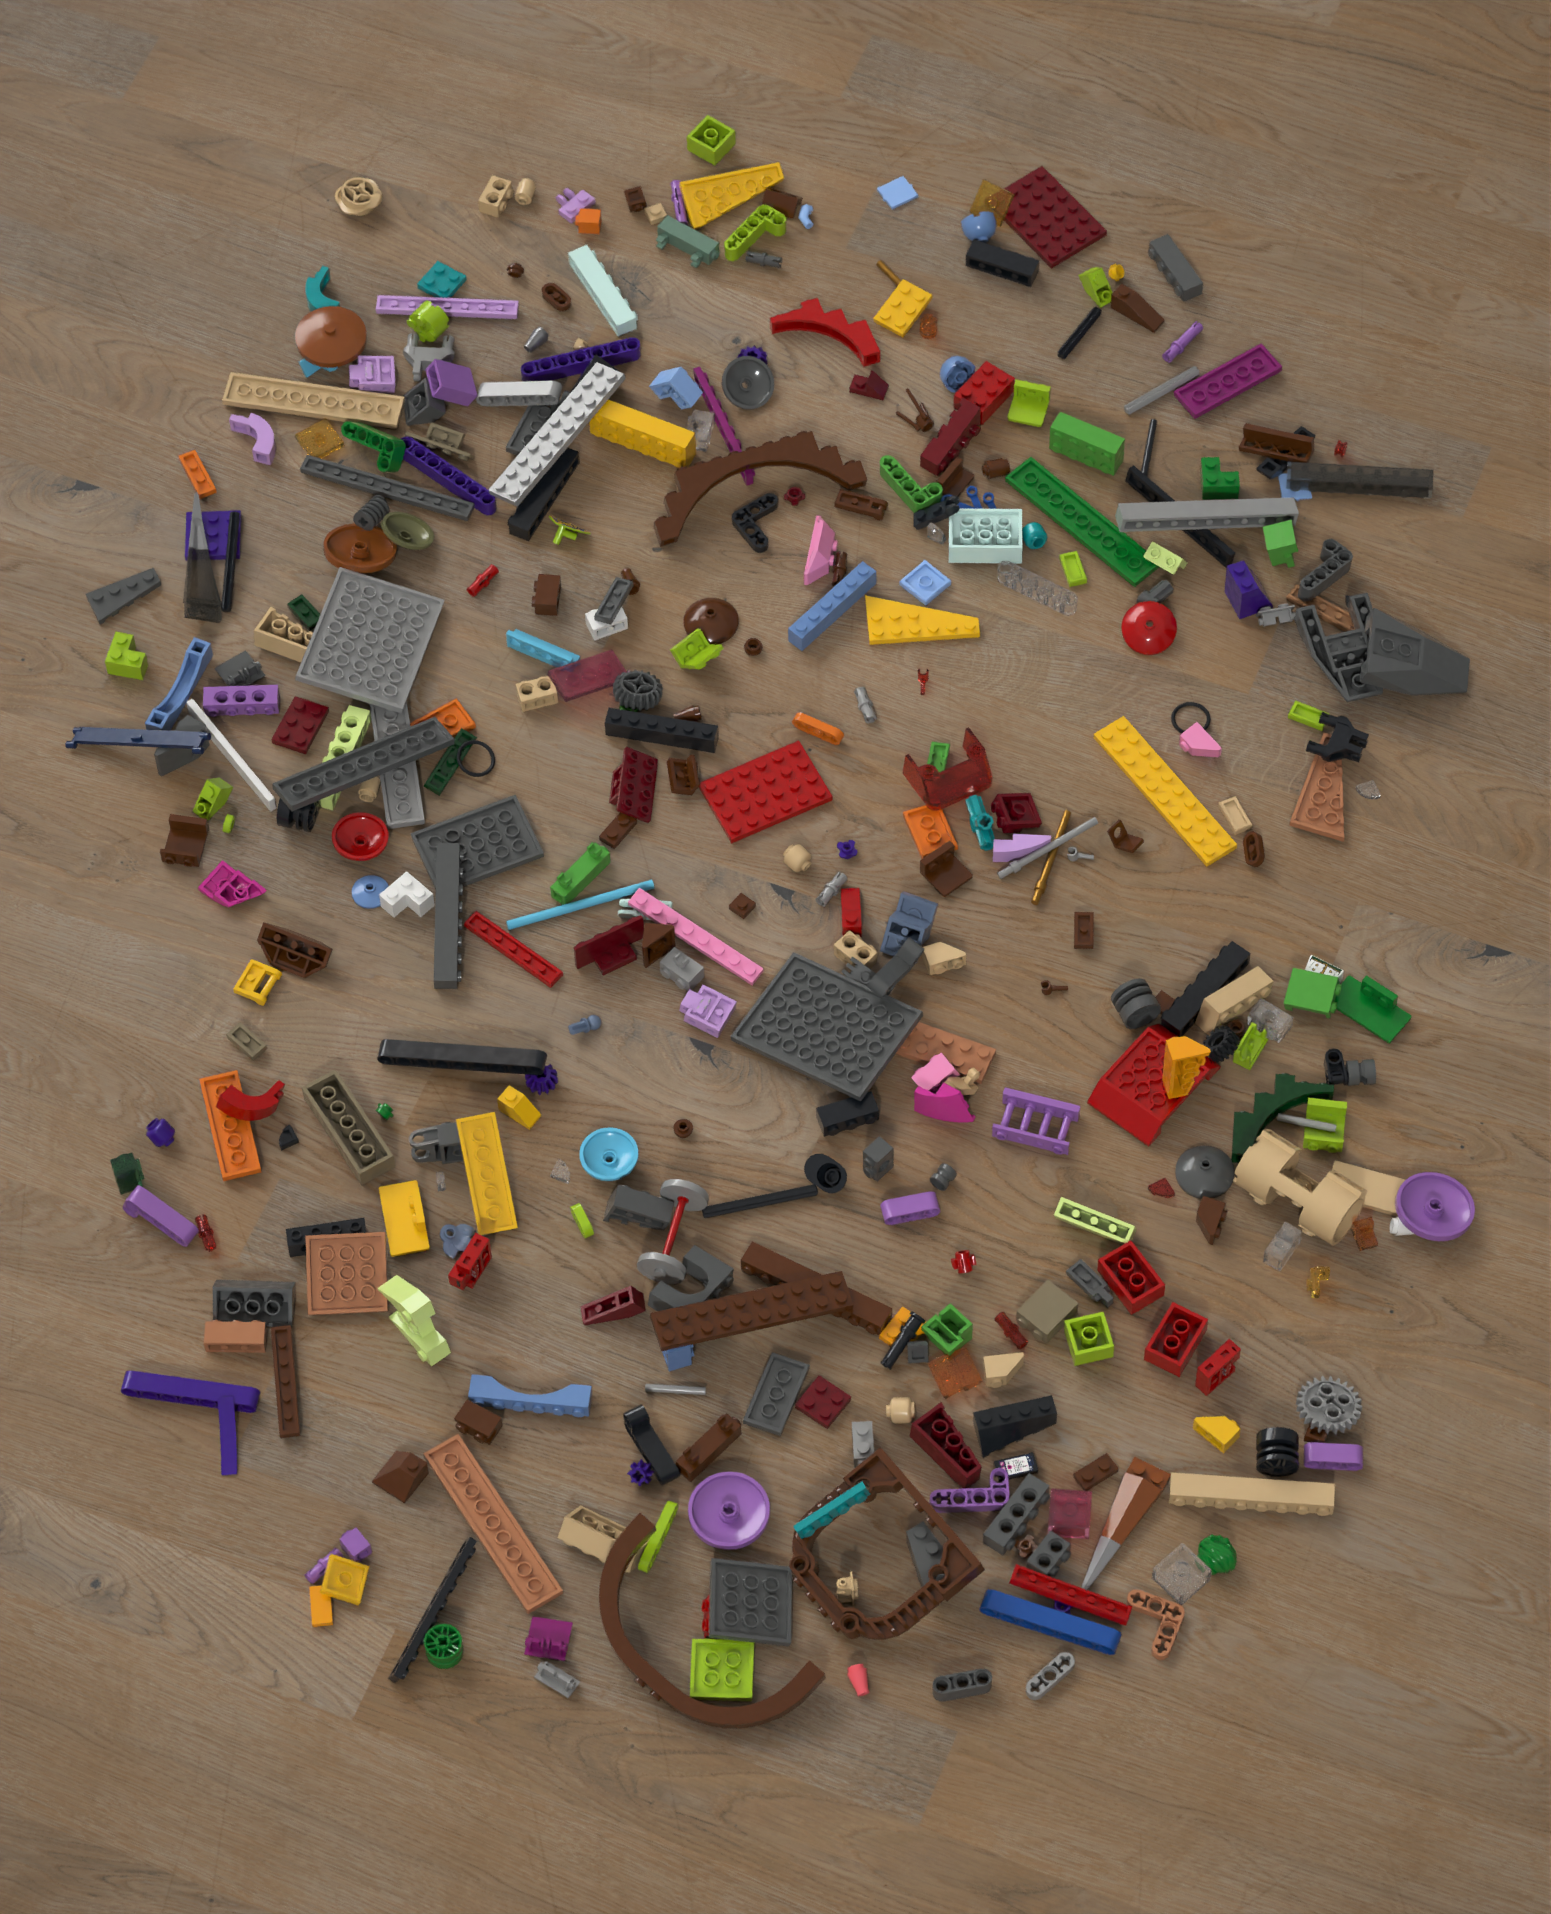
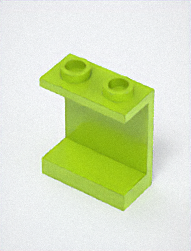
M1308 1098L1306 1119L1336 1124V1130L1331 1132L1305 1126L1303 1148H1308L1312 1151L1326 1150L1331 1153L1342 1152L1347 1102Z

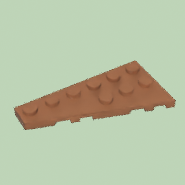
M1323 733L1319 744L1324 746L1328 744L1332 735ZM1315 754L1289 826L1344 842L1342 759L1327 762L1322 760L1321 756Z

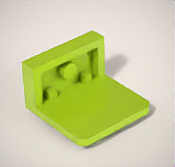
M1015 380L1014 397L1008 413V420L1041 427L1050 402L1051 387L1044 384Z
M696 629L671 648L670 651L680 668L700 670L707 665V661L718 657L721 654L720 651L724 648L722 645L709 644L701 629Z

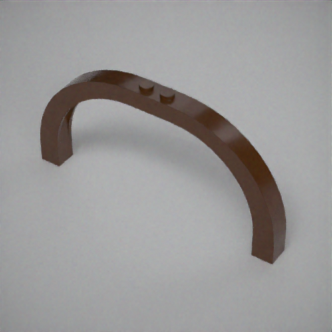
M639 1513L625 1528L611 1548L604 1564L599 1587L600 1614L605 1632L617 1657L636 1677L634 1681L642 1688L645 1686L651 1690L649 1694L658 1702L662 1700L686 1718L718 1728L741 1729L759 1726L781 1718L802 1704L826 1678L825 1673L810 1660L784 1688L767 1699L746 1706L721 1707L702 1703L684 1694L636 1652L628 1641L620 1621V1587L631 1560L657 1531L655 1525Z

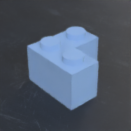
M682 367L661 371L649 386L659 399L671 397L681 410L691 408L703 393L698 384L690 378L687 371Z

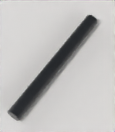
M1155 419L1150 420L1141 472L1148 476L1157 427V420Z

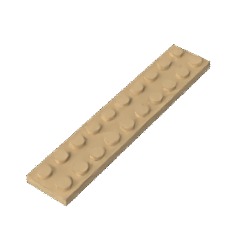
M231 372L222 402L223 405L342 422H361L370 426L397 429L405 397Z

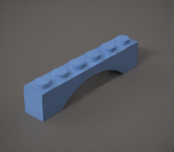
M193 638L186 650L181 669L171 690L157 707L153 708L146 720V730L171 731L213 657L211 643Z
M472 1374L468 1398L471 1402L481 1407H493L497 1410L507 1408L518 1412L527 1410L538 1414L548 1412L559 1416L569 1414L575 1417H584L590 1414L592 1387L570 1384L553 1393L529 1395L506 1388L492 1376Z

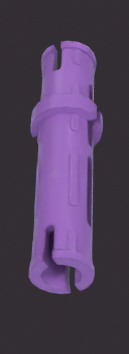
M674 180L670 185L676 220L688 226L685 205L679 188L681 181Z
M1197 321L1194 322L1177 341L1172 342L1171 347L1163 353V359L1171 363L1203 330L1202 324H1197Z

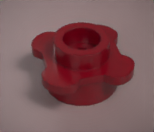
M792 487L784 494V499L791 502L792 506H797L798 502L805 499V494L799 488Z

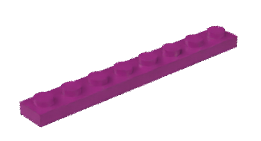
M700 366L693 368L694 381L702 390V397L730 453L734 451L742 452L740 440L735 438L734 428L732 425L729 426L727 414L722 412L721 402L715 398L714 388L712 385L709 386L706 372L703 373ZM748 469L740 473L746 486L753 484L754 469Z

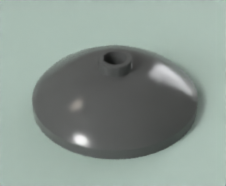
M742 356L734 359L725 368L722 375V389L726 398L736 407L746 410L757 409L767 403L773 394V374L762 360L752 356ZM742 383H746L747 388H744Z
M1206 1145L1192 1147L1185 1151L1179 1157L1175 1168L1176 1180L1181 1189L1199 1199H1202L1203 1196L1216 1198L1224 1194L1231 1187L1235 1173L1234 1165L1225 1152L1216 1147Z

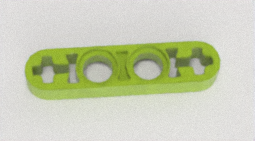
M670 1500L667 1501L655 1526L657 1531L650 1537L640 1558L638 1570L649 1573L676 1516L678 1503Z

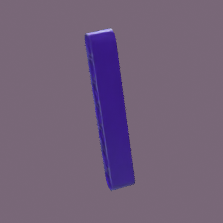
M632 337L526 362L521 366L522 381H552L582 374L587 364L595 355L612 366L636 361L641 356L640 341Z
M408 436L401 438L406 446L403 460L462 500L474 503L475 509L484 515H492L496 512V497L490 495L488 489L413 438Z
M126 1371L121 1387V1393L130 1397L217 1409L218 1397L233 1396L235 1411L246 1413L256 1412L260 1391L253 1387L139 1371Z

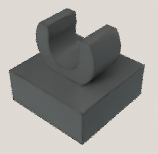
M927 1341L907 1342L908 1363L928 1362Z

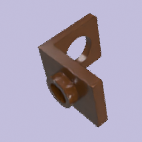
M1118 820L1107 831L1116 849L1134 853L1144 843L1143 838L1127 834L1121 820ZM1119 827L1120 835L1115 838L1114 832Z

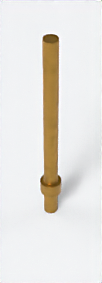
M1064 811L1054 840L1064 835L1071 816L1070 811ZM1059 846L1049 851L1040 879L1034 887L1035 892L1031 901L1033 905H1038L1041 895L1045 893L1046 882Z

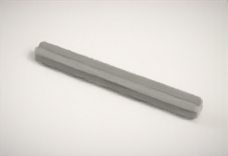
M1196 366L1189 368L1124 405V411L1128 415L1199 376V369Z

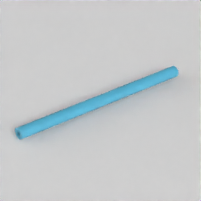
M648 880L506 921L508 930L634 895L638 888L644 891L655 889L653 880Z

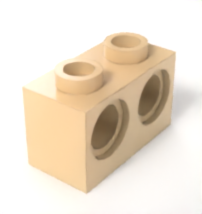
M492 175L478 200L479 212L499 218L500 214L505 211L508 200L513 196L512 182Z
M552 675L541 676L538 679L522 681L516 684V693L522 712L558 703L557 690Z
M850 930L834 944V955L845 964L856 965L850 960L852 956L870 969L878 962L877 950L872 945H867L858 934H853Z

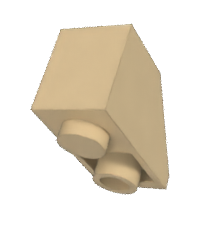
M942 942L923 947L925 950L922 953V958L929 975L942 974L947 970L959 969L966 965V953Z

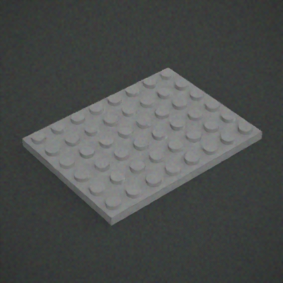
M339 567L295 680L402 714L445 600Z

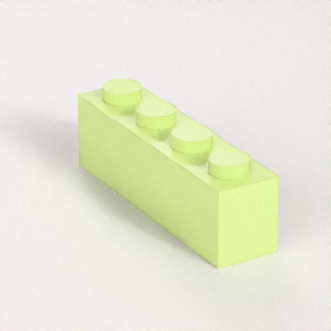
M1061 1197L1054 1213L1055 1218L1121 1245L1130 1240L1132 1241L1136 1232L1134 1225Z

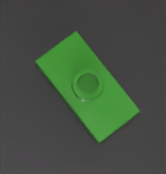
M932 741L925 776L944 778L950 744Z

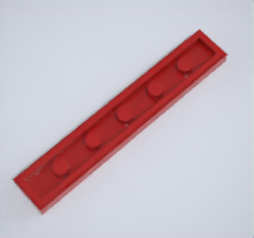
M475 911L464 922L465 928L551 988L563 976V972L479 912Z
M1017 1564L1009 1584L1125 1626L1133 1608L1127 1604Z

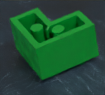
M1201 457L1202 500L1238 499L1240 488L1239 471L1220 472L1219 457Z

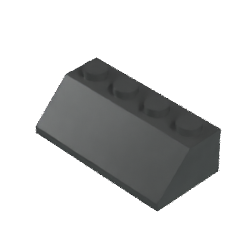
M215 1281L213 1285V1320H220L222 1322H231L233 1320L251 1322L258 1320L265 1322L266 1327L286 1325L293 1327L295 1282Z

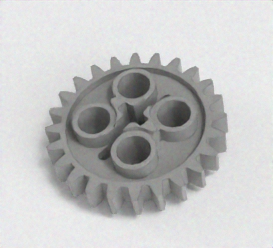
M1322 1376L1321 1381L1314 1378L1313 1383L1307 1381L1306 1386L1302 1385L1301 1391H1298L1296 1411L1300 1412L1299 1418H1305L1304 1424L1311 1423L1310 1429L1318 1427L1319 1433L1324 1429L1326 1434L1329 1433V1430H1332L1336 1435L1338 1429L1344 1433L1345 1427L1351 1430L1352 1424H1357V1420L1360 1419L1362 1399L1358 1398V1392H1353V1386L1347 1387V1381L1341 1384L1340 1378L1333 1381L1332 1376L1329 1377V1380H1325L1324 1376Z

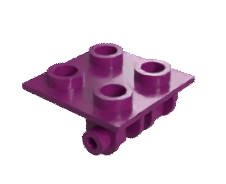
M532 1616L529 1634L525 1639L526 1648L524 1655L565 1661L573 1623Z

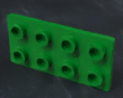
M1349 975L1342 982L1340 995H1336L1335 1002H1337L1336 1009L1387 1043H1391L1412 1017L1409 1013L1396 1006L1398 995L1367 975L1362 980V983Z

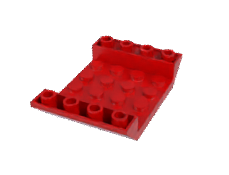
M1160 1023L1148 1026L1100 1078L1087 1101V1104L1148 1147L1161 1134L1162 1125L1204 1079L1209 1081L1221 1068L1219 1064L1205 1056L1206 1062L1200 1066V1073L1194 1077L1195 1082L1188 1095L1168 1099L1162 1080L1166 1040L1177 1035Z

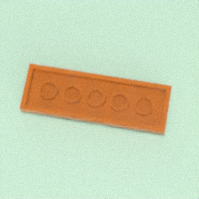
M235 1070L199 1079L223 1181L261 1173L250 1121L230 1117L216 1107L219 1096L230 1085H233L242 1092L238 1071Z

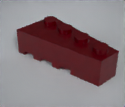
M964 398L959 402L961 407L958 411L953 410L950 414L951 418L948 424H943L939 429L937 439L933 437L920 455V467L937 477L948 468L949 463L959 456L960 451L966 448L970 440L974 436L976 437L981 430L980 407Z
M940 1402L912 1423L909 1437L962 1489H967L980 1479L982 1466L970 1447L964 1442V1437L960 1431H957L953 1424L954 1421L950 1415H947L944 1405Z

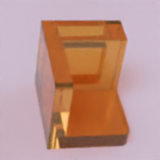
M1372 1217L1354 1221L1352 1224L1351 1232L1359 1251L1378 1246L1373 1232L1374 1221Z

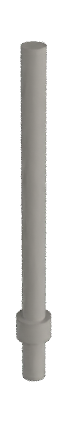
M1094 817L1024 858L1009 863L1008 867L997 872L998 877L1002 879L1011 873L1020 871L1021 867L1097 825V819Z

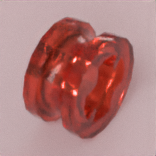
M1338 440L1334 455H1340L1343 458L1348 442L1342 443L1341 440Z

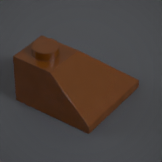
M396 1451L372 1480V1483L405 1504L429 1474L427 1462L411 1452Z

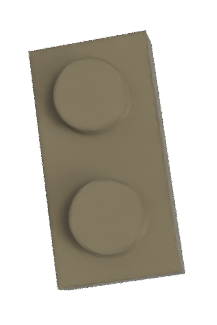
M241 1022L226 1034L227 1039L253 1061L267 1050V1045Z

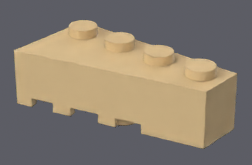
M270 607L254 629V645L302 662L313 632H307L303 629L302 625L294 624L289 620V617L284 614L280 615L276 612L275 608Z
M1255 967L1204 998L1195 1024L1210 1036L1212 1030L1214 1032L1217 1027L1220 1029V1026H1227L1228 1023L1238 1018L1262 998H1266L1272 991L1271 987L1274 981L1261 968Z

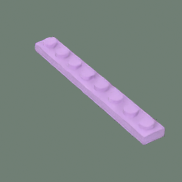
M378 295L376 314L411 315L424 301L433 302L431 305L434 307L438 305L449 317L517 319L519 302L511 300Z

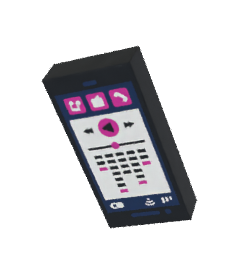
M1033 1452L994 1461L995 1468L1006 1470L1009 1480L1027 1476L1029 1473H1038ZM997 1476L999 1482L1004 1481L1003 1477Z

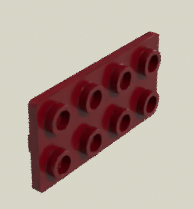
M629 747L624 748L622 764L612 774L609 798L610 804L617 805L616 810L646 823L651 821L658 759Z
M641 915L632 917L621 925H615L604 933H598L587 941L579 942L574 946L576 968L579 969L595 962L604 976L637 960V956L630 944L643 939V917Z

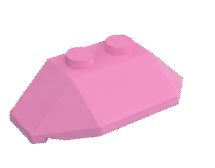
M816 515L804 571V585H809L829 573L830 566H834L835 561L833 551H837L838 540H835V532L818 515Z

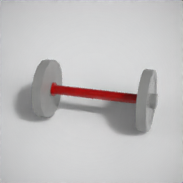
M670 1179L662 1184L660 1196L674 1202L673 1206L676 1207V1211L663 1252L641 1254L637 1262V1269L642 1275L653 1281L678 1284L685 1279L686 1267L680 1261L671 1257L670 1253L684 1210H704L708 1205L709 1194L705 1189L690 1181Z

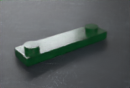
M461 728L454 738V745L448 747L427 779L424 787L440 796L459 767L457 763L459 747L467 741L476 740L477 737ZM473 744L466 746L461 751V763Z

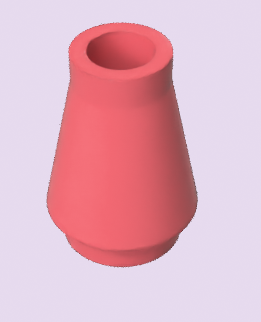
M863 1664L850 1666L847 1668V1676L857 1696L867 1695L869 1693L867 1668H864Z

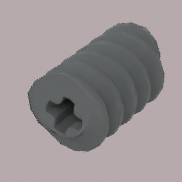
M381 495L373 496L369 502L353 516L354 523L364 530H372L389 513V506L385 498Z

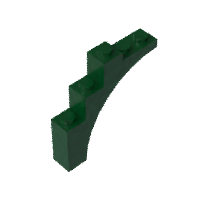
M1287 1073L1276 1074L1274 1094L1267 1092L1255 1093L1253 1113L1246 1111L1234 1112L1232 1163L1240 1162L1249 1146L1252 1147L1257 1142V1137L1278 1116V1113L1282 1114L1291 1108L1306 1104L1308 1098L1333 1100L1334 1085L1327 1083L1315 1084L1306 1081L1295 1082V1075Z

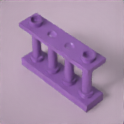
M1005 1087L1002 1103L1006 1104V1109L1001 1125L993 1123L992 1136L999 1140H1009L1053 1151L1056 1154L1068 1155L1069 1142H1066L1065 1139L1071 1121L1078 1122L1080 1106ZM1014 1107L1025 1109L1019 1130L1008 1127ZM1033 1112L1044 1114L1039 1134L1027 1132ZM1053 1116L1063 1118L1057 1139L1046 1137Z

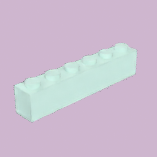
M587 245L569 252V265L616 335L619 337L637 329L636 321H638V317L635 311H631L627 299H623L618 286H614L610 274H606L605 268L601 262H598L595 252L590 250Z

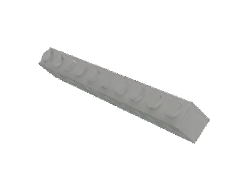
M1293 497L1118 503L1115 517L1120 532L1251 528L1263 527L1292 520V524L1295 526L1299 512Z

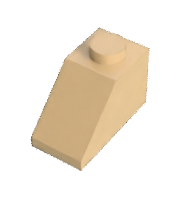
M1024 1353L983 1356L986 1387L998 1388L1006 1385L1023 1366Z

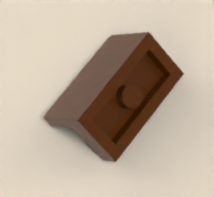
M768 188L765 189L762 205H768L785 215V217L793 219L797 205H801L803 198Z
M956 457L937 480V483L942 486V495L950 494L959 497L974 479V474L963 469V459Z

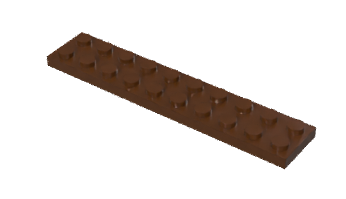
M842 1271L653 1312L650 1313V1319L660 1350L665 1351L853 1309L854 1304Z

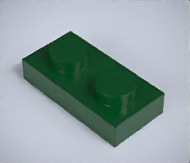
M302 594L287 603L288 609L309 631L316 627L321 614Z

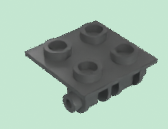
M246 650L214 668L228 686H249L266 676L260 669L262 668L259 662L255 663Z

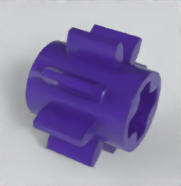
M643 1459L638 1462V1465L633 1462L630 1465L632 1469L627 1473L631 1475V1483H638L639 1486L644 1482L648 1484L651 1481L650 1476L654 1474L650 1467L651 1463L647 1464L643 1462Z

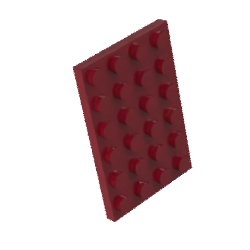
M1043 166L987 198V204L1051 269L1107 236V230Z

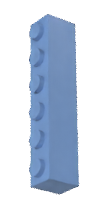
M862 561L788 628V641L803 651L876 585V571Z

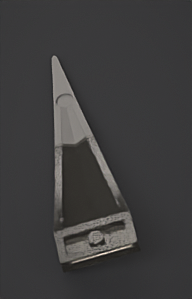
M196 492L193 500L183 597L184 618L220 623L222 620L221 600L208 552L199 495Z

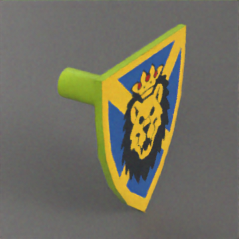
M550 515L548 516L556 525H559L553 540L555 544L559 545L563 536L576 540L577 533L566 530V528L584 534H591L571 523Z

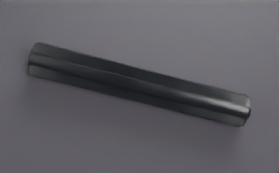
M1096 306L1092 308L1058 350L1057 356L1059 358L1066 359L1099 318L1102 311Z

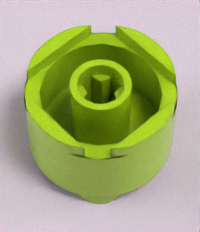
M424 301L407 320L408 326L417 333L421 342H434L449 328V325H447L449 322L448 316L438 305L436 307L431 305L433 303L431 301Z

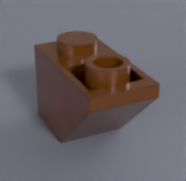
M1203 1196L1197 1211L1196 1222L1208 1243L1213 1245L1215 1238L1219 1239L1222 1228L1219 1226L1221 1222H1225L1228 1211L1225 1210V1202Z

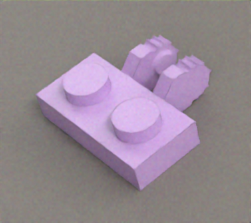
M565 188L563 193L570 201H567L562 195L558 194L556 196L557 202L562 206L558 210L559 215L570 223L575 221L576 215H579L580 208L589 209L595 204V198L584 190L575 195L572 190Z

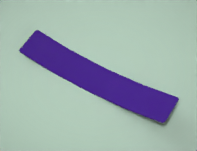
M233 1396L218 1397L221 1475L237 1474Z

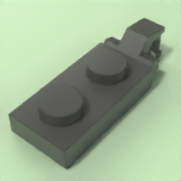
M1082 1259L1066 1270V1275L1092 1300L1100 1301L1107 1308L1113 1304L1114 1298L1109 1294L1108 1284Z

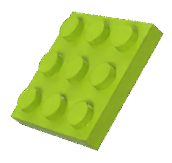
M692 1639L690 1697L695 1700L752 1701L754 1642L726 1639Z

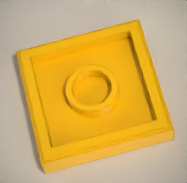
M330 1554L320 1593L359 1605L369 1566Z

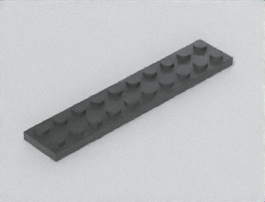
M433 717L273 783V790L287 807L294 811L454 745V738L438 719Z

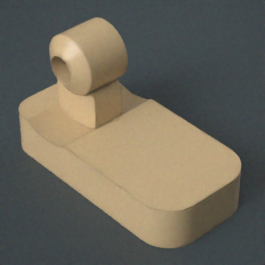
M971 1068L968 1070L966 1077H948L945 1084L959 1090L962 1095H974L978 1089L974 1081L979 1078L980 1072L975 1068Z

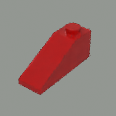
M841 888L842 936L850 930L853 934H858L862 938L860 888Z

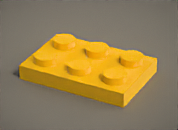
M902 279L873 320L878 325L904 338L933 299L932 294Z

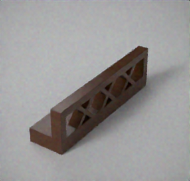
M1247 423L1243 427L1244 437L1239 445V451L1303 465L1308 464L1314 453L1313 437ZM1247 442L1255 443L1251 447L1245 446ZM1270 446L1272 449L1264 450L1263 447ZM1288 450L1289 452L1282 454L1279 451ZM1301 453L1307 454L1305 458L1297 457V455Z

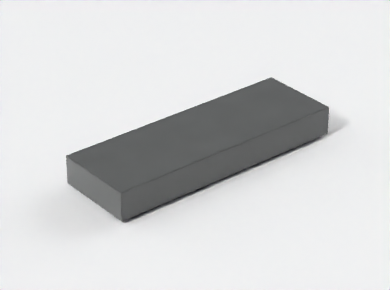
M616 577L596 611L594 620L612 625L633 587V581Z

